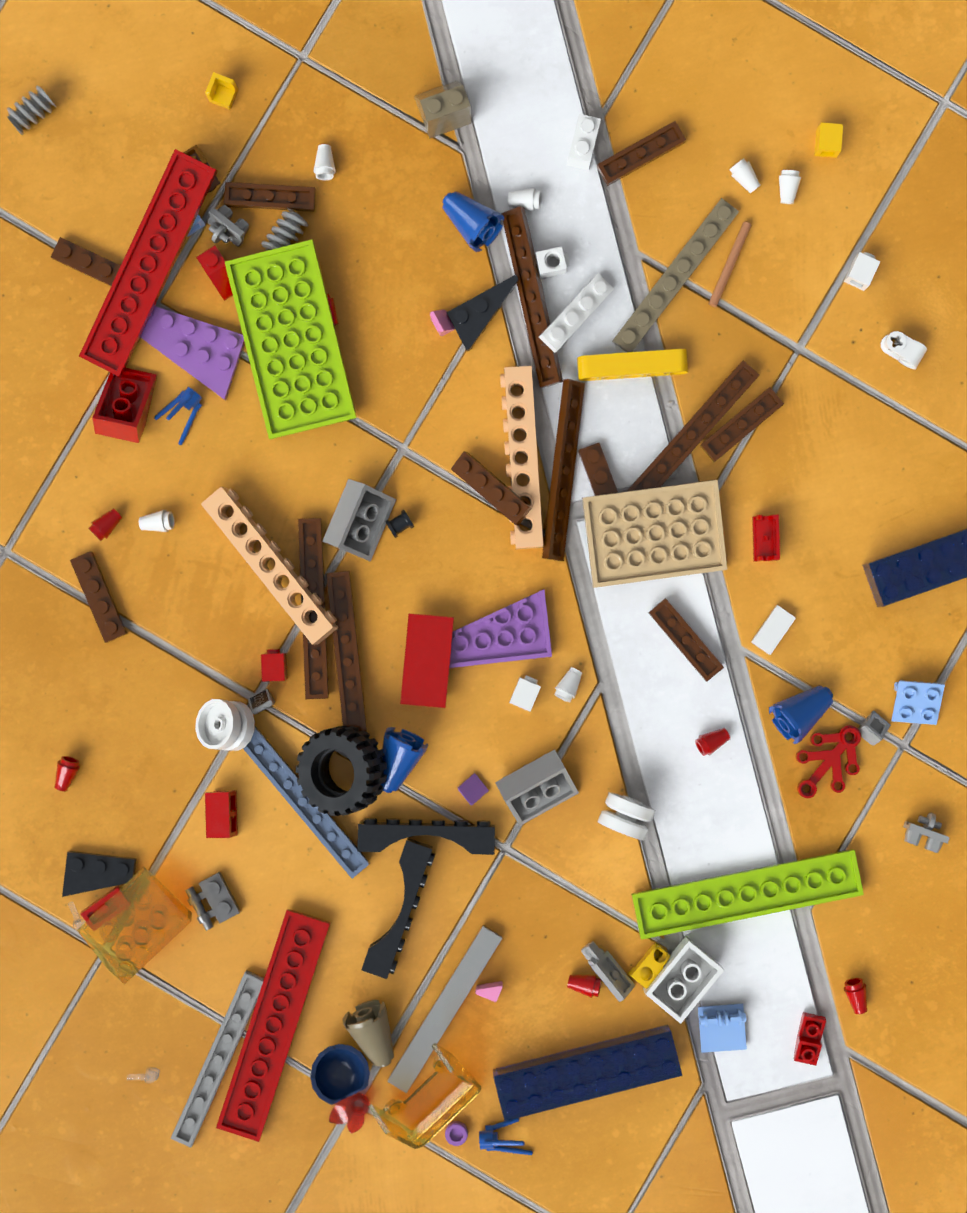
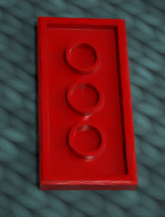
M408 614L400 704L446 708L454 617Z

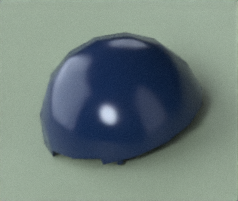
M337 1044L327 1047L318 1054L312 1064L310 1079L312 1088L318 1097L326 1103L333 1105L366 1089L370 1071L368 1062L360 1051L349 1045Z

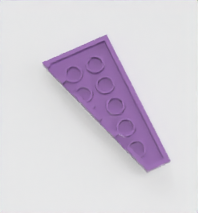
M154 306L140 338L226 401L245 344L243 335Z
M541 590L453 631L449 668L552 657L545 590Z

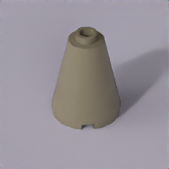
M379 1000L359 1004L355 1007L356 1011L350 1014V1012H347L345 1014L343 1025L374 1066L386 1067L394 1058L386 1005L383 1001L380 1004Z

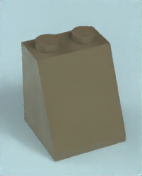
M457 81L414 96L429 139L471 124V105L463 84Z

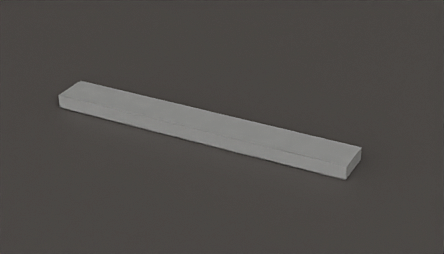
M482 926L387 1082L405 1093L408 1092L502 940V936L486 926Z
M245 971L171 1139L190 1148L193 1146L256 1005L264 981L263 977L250 971Z

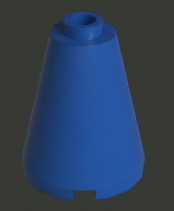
M459 192L448 193L443 199V210L470 248L475 252L482 251L480 247L484 244L489 246L502 230L503 225L500 222L501 220L504 221V217L501 213Z
M819 685L773 704L769 707V714L773 712L775 718L772 721L778 731L787 740L790 738L794 739L793 743L797 744L803 740L833 704V694L829 688Z
M388 727L386 729L382 746L384 753L382 759L383 762L387 763V769L384 770V774L387 775L386 782L381 785L384 787L383 791L387 793H392V791H397L428 748V743L424 745V739L404 729L401 732H395L396 727Z

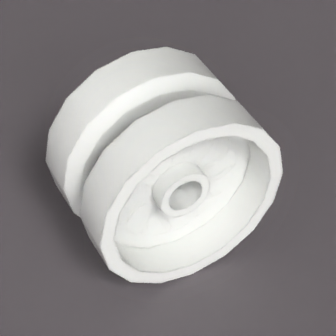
M212 699L206 702L199 710L195 729L199 741L206 748L239 751L245 748L251 741L255 721L252 711L246 704L237 701Z
M609 792L605 803L617 812L603 810L597 822L619 833L644 841L648 829L645 825L637 822V819L651 822L656 810L631 797Z

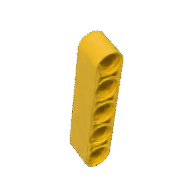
M686 349L577 357L579 381L668 376L688 373Z

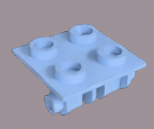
M903 680L895 682L894 690L897 693L891 721L937 725L945 684Z
M743 1003L698 1007L701 1053L747 1049L745 1033L746 1014L744 1013Z

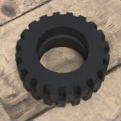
M338 726L312 735L309 741L303 744V752H299L297 761H300L299 765H296V773H299L297 783L303 789L301 791L303 797L309 798L308 803L313 808L318 806L319 812L323 814L329 813L330 816H345L365 809L377 800V795H380L384 789L381 784L386 782L387 775L384 774V770L387 769V763L383 762L382 756H384L383 750H378V742L375 738L369 739L370 734L364 730L359 731V728L354 726ZM335 750L344 753L352 763L354 781L349 791L339 788L331 778L329 761Z

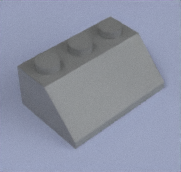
M348 479L323 542L371 561L385 528V521L389 518L396 499L368 485Z
M555 749L495 782L519 826L579 793Z

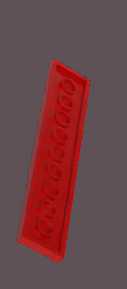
M177 149L174 150L79 357L118 377H122L218 172L216 169Z
M290 909L286 910L218 1119L217 1129L257 1142L260 1141L330 922Z

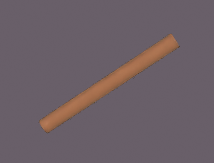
M743 222L708 303L712 307H717L752 226L748 222Z

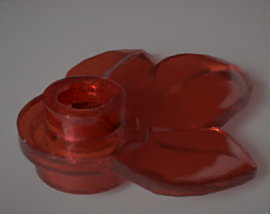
M355 1093L335 1103L329 1116V1122L333 1124L347 1123V1128L351 1134L358 1131L363 1126L364 1115L370 1108L369 1098L363 1093ZM360 1100L363 1106L357 1107L355 1101Z

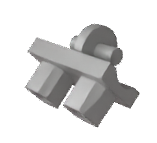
M226 205L221 206L217 210L213 207L208 213L210 217L207 222L211 225L209 230L213 233L212 241L218 243L222 240L226 244L231 241L237 247H240L249 229V224L241 218L235 224L229 219L232 217L233 212Z
M929 813L927 817L919 816L918 822L924 824L923 827L905 821L903 826L907 829L905 842L918 846L921 835L928 836L924 848L935 853L939 852L943 842L948 844L950 837L932 831L933 828L940 830L942 823L936 821V814Z

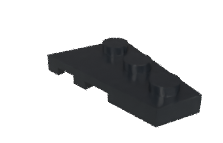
M68 851L62 897L133 882L137 858Z

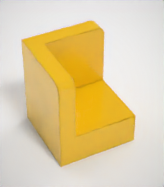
M213 72L205 94L209 102L230 110L238 92V87L233 79Z
M819 124L816 129L814 156L837 158L842 149V124Z

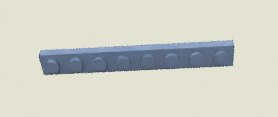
M254 725L251 741L243 749L353 879L370 862L361 852H357V847L329 813L323 814L318 811V806L313 808L308 803L309 798L303 797L301 793L303 789L301 785L298 786V776Z

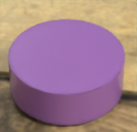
M460 1121L449 1123L445 1130L447 1142L453 1146H460L465 1143L468 1137L466 1125Z

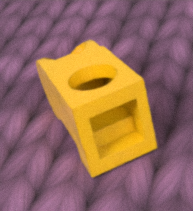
M655 943L627 974L647 989L669 960L670 954Z

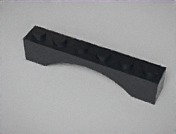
M364 818V822H359L357 852H381L389 845L401 839L418 835H431L451 840L471 854L494 855L495 825H490V821H477V824H468L467 820H454V824H445V820H432V823H422V819H409V823H400V819L394 818L386 819V822H377V818Z
M407 838L399 860L405 885L402 909L392 927L380 939L370 944L361 969L362 971L384 979L388 978L389 973L394 974L398 961L394 960L396 952L401 953L405 943V939H402L404 930L409 931L413 918L409 917L411 909L416 910L420 900V896H417L419 887L424 888L428 875L424 874L426 866L431 867L435 857V853H432L433 846Z

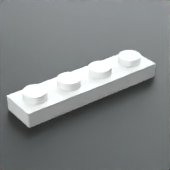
M598 273L545 329L539 338L554 353L557 352L614 288Z

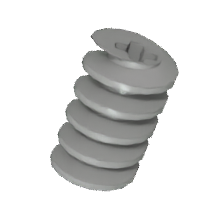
M38 85L36 86L37 95L29 91L30 100L23 96L21 97L23 105L17 102L14 103L16 111L10 107L7 108L9 114L7 118L21 135L24 134L22 126L31 129L29 121L37 124V115L44 119L45 114L43 110L52 113L50 105L52 104L56 107L45 91Z
M287 208L289 212L283 211L281 214L284 220L278 219L276 221L279 227L273 226L271 228L274 235L267 234L266 237L269 242L263 241L261 245L267 251L292 245L290 240L298 242L295 233H304L300 226L308 227V223L299 214Z

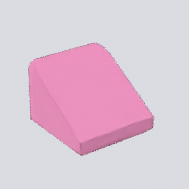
M446 310L430 312V319L441 337L455 329Z
M503 982L477 985L475 993L497 1002Z

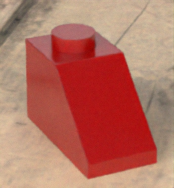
M214 245L196 258L225 301L232 297L233 294L225 266V259Z

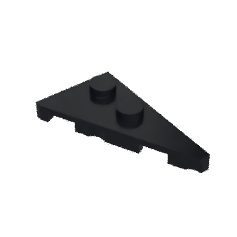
M517 275L506 279L447 312L467 351L473 348V344L480 334L485 331L486 326L499 311L504 300L515 288L519 280Z

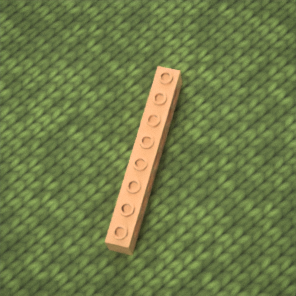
M532 366L504 367V374H500L501 388L505 387L506 396H502V410H507V419H503V430L508 432L509 441H504L505 455H510V464H506V476L511 477V486L508 487L520 498H528L532 507L523 519L529 520L532 523V529L524 532L518 525L514 524V531H510L511 545L515 544L516 549L543 548ZM520 386L523 389V394L521 396H514L510 391L511 388ZM516 408H521L525 415L521 419H516L513 417L512 411ZM521 430L525 432L526 439L524 441H517L514 439L513 434ZM516 454H526L528 457L527 462L524 464L517 463L515 460ZM520 475L527 476L529 484L524 487L519 486L516 482L517 477Z
M220 487L201 505L311 644L318 645L338 628L335 623L337 619L329 610L327 612L321 606L323 602L316 593L312 594L308 590L309 584L301 575L297 576L293 571L295 567L288 558L284 559L279 553L281 551L280 547L273 540L269 541L265 535L267 534L265 528L260 523L256 524L251 518L253 516L252 512L245 505L242 507L238 502V494L232 488ZM230 506H232L234 509V513L230 518H228L226 515V511ZM243 524H246L248 527L245 535L240 533V527ZM257 541H260L262 547L261 550L258 553H256L254 551V544ZM271 558L276 563L273 570H269L267 566ZM284 576H288L290 581L286 588L281 584ZM301 593L304 600L298 606L295 602V597ZM312 611H315L318 615L315 623L309 620V614Z

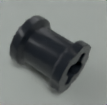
M402 510L401 514L390 521L387 519L385 521L395 538L410 527L412 529L414 527L405 510Z

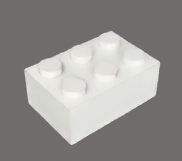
M685 936L670 954L669 960L647 989L643 987V990L650 999L681 1024L724 972V969L717 961Z

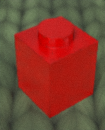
M268 649L267 654H261L262 682L287 680L286 653L280 654V649Z

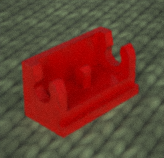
M779 514L752 517L753 562L780 560Z
M237 790L205 792L206 838H231L238 835Z

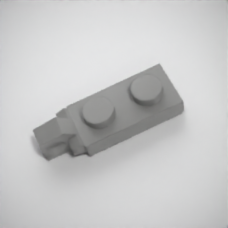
M594 941L586 944L581 952L589 960V965L619 1002L623 1001L633 990L635 984L608 950L603 951L601 948L599 949Z

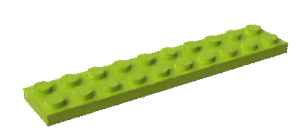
M851 849L632 893V899L642 940L861 896L864 893L855 850Z

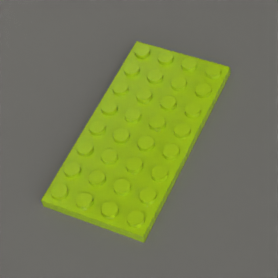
M308 240L225 261L269 439L356 419L357 415L314 241Z

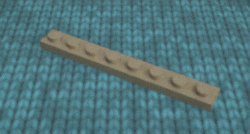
M722 198L615 336L612 341L625 352H633L738 215L739 211Z

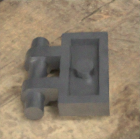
M220 872L199 883L202 892L197 894L193 886L185 890L189 898L187 899L189 905H193L198 915L197 920L199 924H203L206 931L214 927L210 918L216 916L220 924L241 912ZM204 898L207 899L212 908L207 912L200 901Z

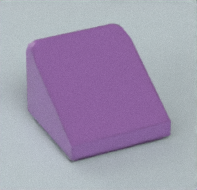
M475 773L457 787L471 806L489 791Z

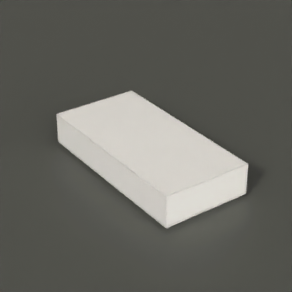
M776 605L751 643L768 655H771L796 618Z

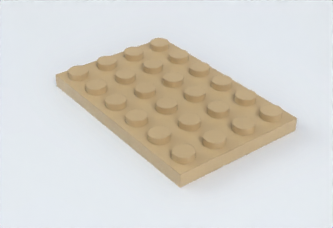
M718 480L582 497L593 588L727 570Z

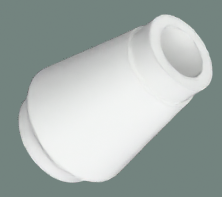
M327 144L319 145L313 172L319 180H331L336 173L331 146Z
M744 158L729 169L732 173L731 176L749 193L761 185L750 162H747Z
M781 171V176H779L780 203L794 204L801 181L799 171Z
M532 188L509 192L508 205L513 207L522 206L531 211L540 209L541 191Z
M166 510L152 513L139 518V527L141 530L168 532L174 528V516L171 511L167 512Z
M570 667L569 671L555 687L556 692L554 695L570 703L572 698L575 699L583 673Z

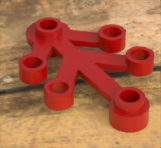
M847 725L842 727L839 733L821 734L816 732L810 736V742L814 746H822L824 743L838 742L833 750L812 752L799 750L796 753V760L802 764H806L809 761L823 760L808 780L799 782L797 791L800 796L804 798L814 797L817 792L816 784L831 766L833 780L830 783L831 789L837 793L844 791L845 783L842 780L840 755L846 749L848 762L844 767L845 772L849 775L858 774L860 767L857 764L855 748L861 741V733L858 728ZM848 732H851L853 735L850 741H847L845 738ZM816 735L821 737V741L818 744L814 742ZM806 753V760L801 761L799 755ZM854 764L856 769L851 773L849 766ZM836 782L841 783V788L839 790H836L834 788V784ZM808 784L810 790L804 793L802 787Z

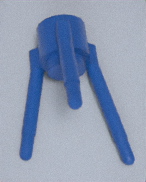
M187 387L185 391H182L178 397L154 417L155 420H158L177 403L179 404L166 417L167 420H170L182 407L187 410L193 408L178 442L179 445L183 444L198 410L202 407L199 403L202 397L193 389Z
M518 1117L494 1125H485V1130L479 1131L480 1150L487 1149V1151H501L523 1155L533 1154L531 1150L504 1147L524 1146L525 1142L499 1140L498 1132H494L496 1129L519 1122Z

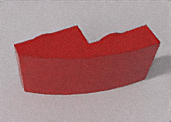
M806 1012L802 1013L796 1039L794 1061L817 1065L822 1047L821 1038L826 1024L824 1016Z

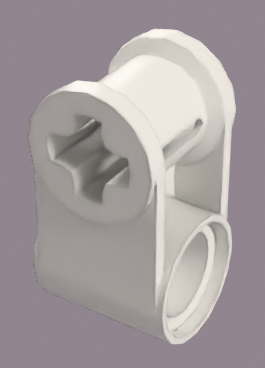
M894 331L885 336L880 343L884 353L910 369L917 368L927 351L925 345L899 331ZM892 339L895 340V342H894V344L896 345L895 347L892 346V344H893V342L891 341Z

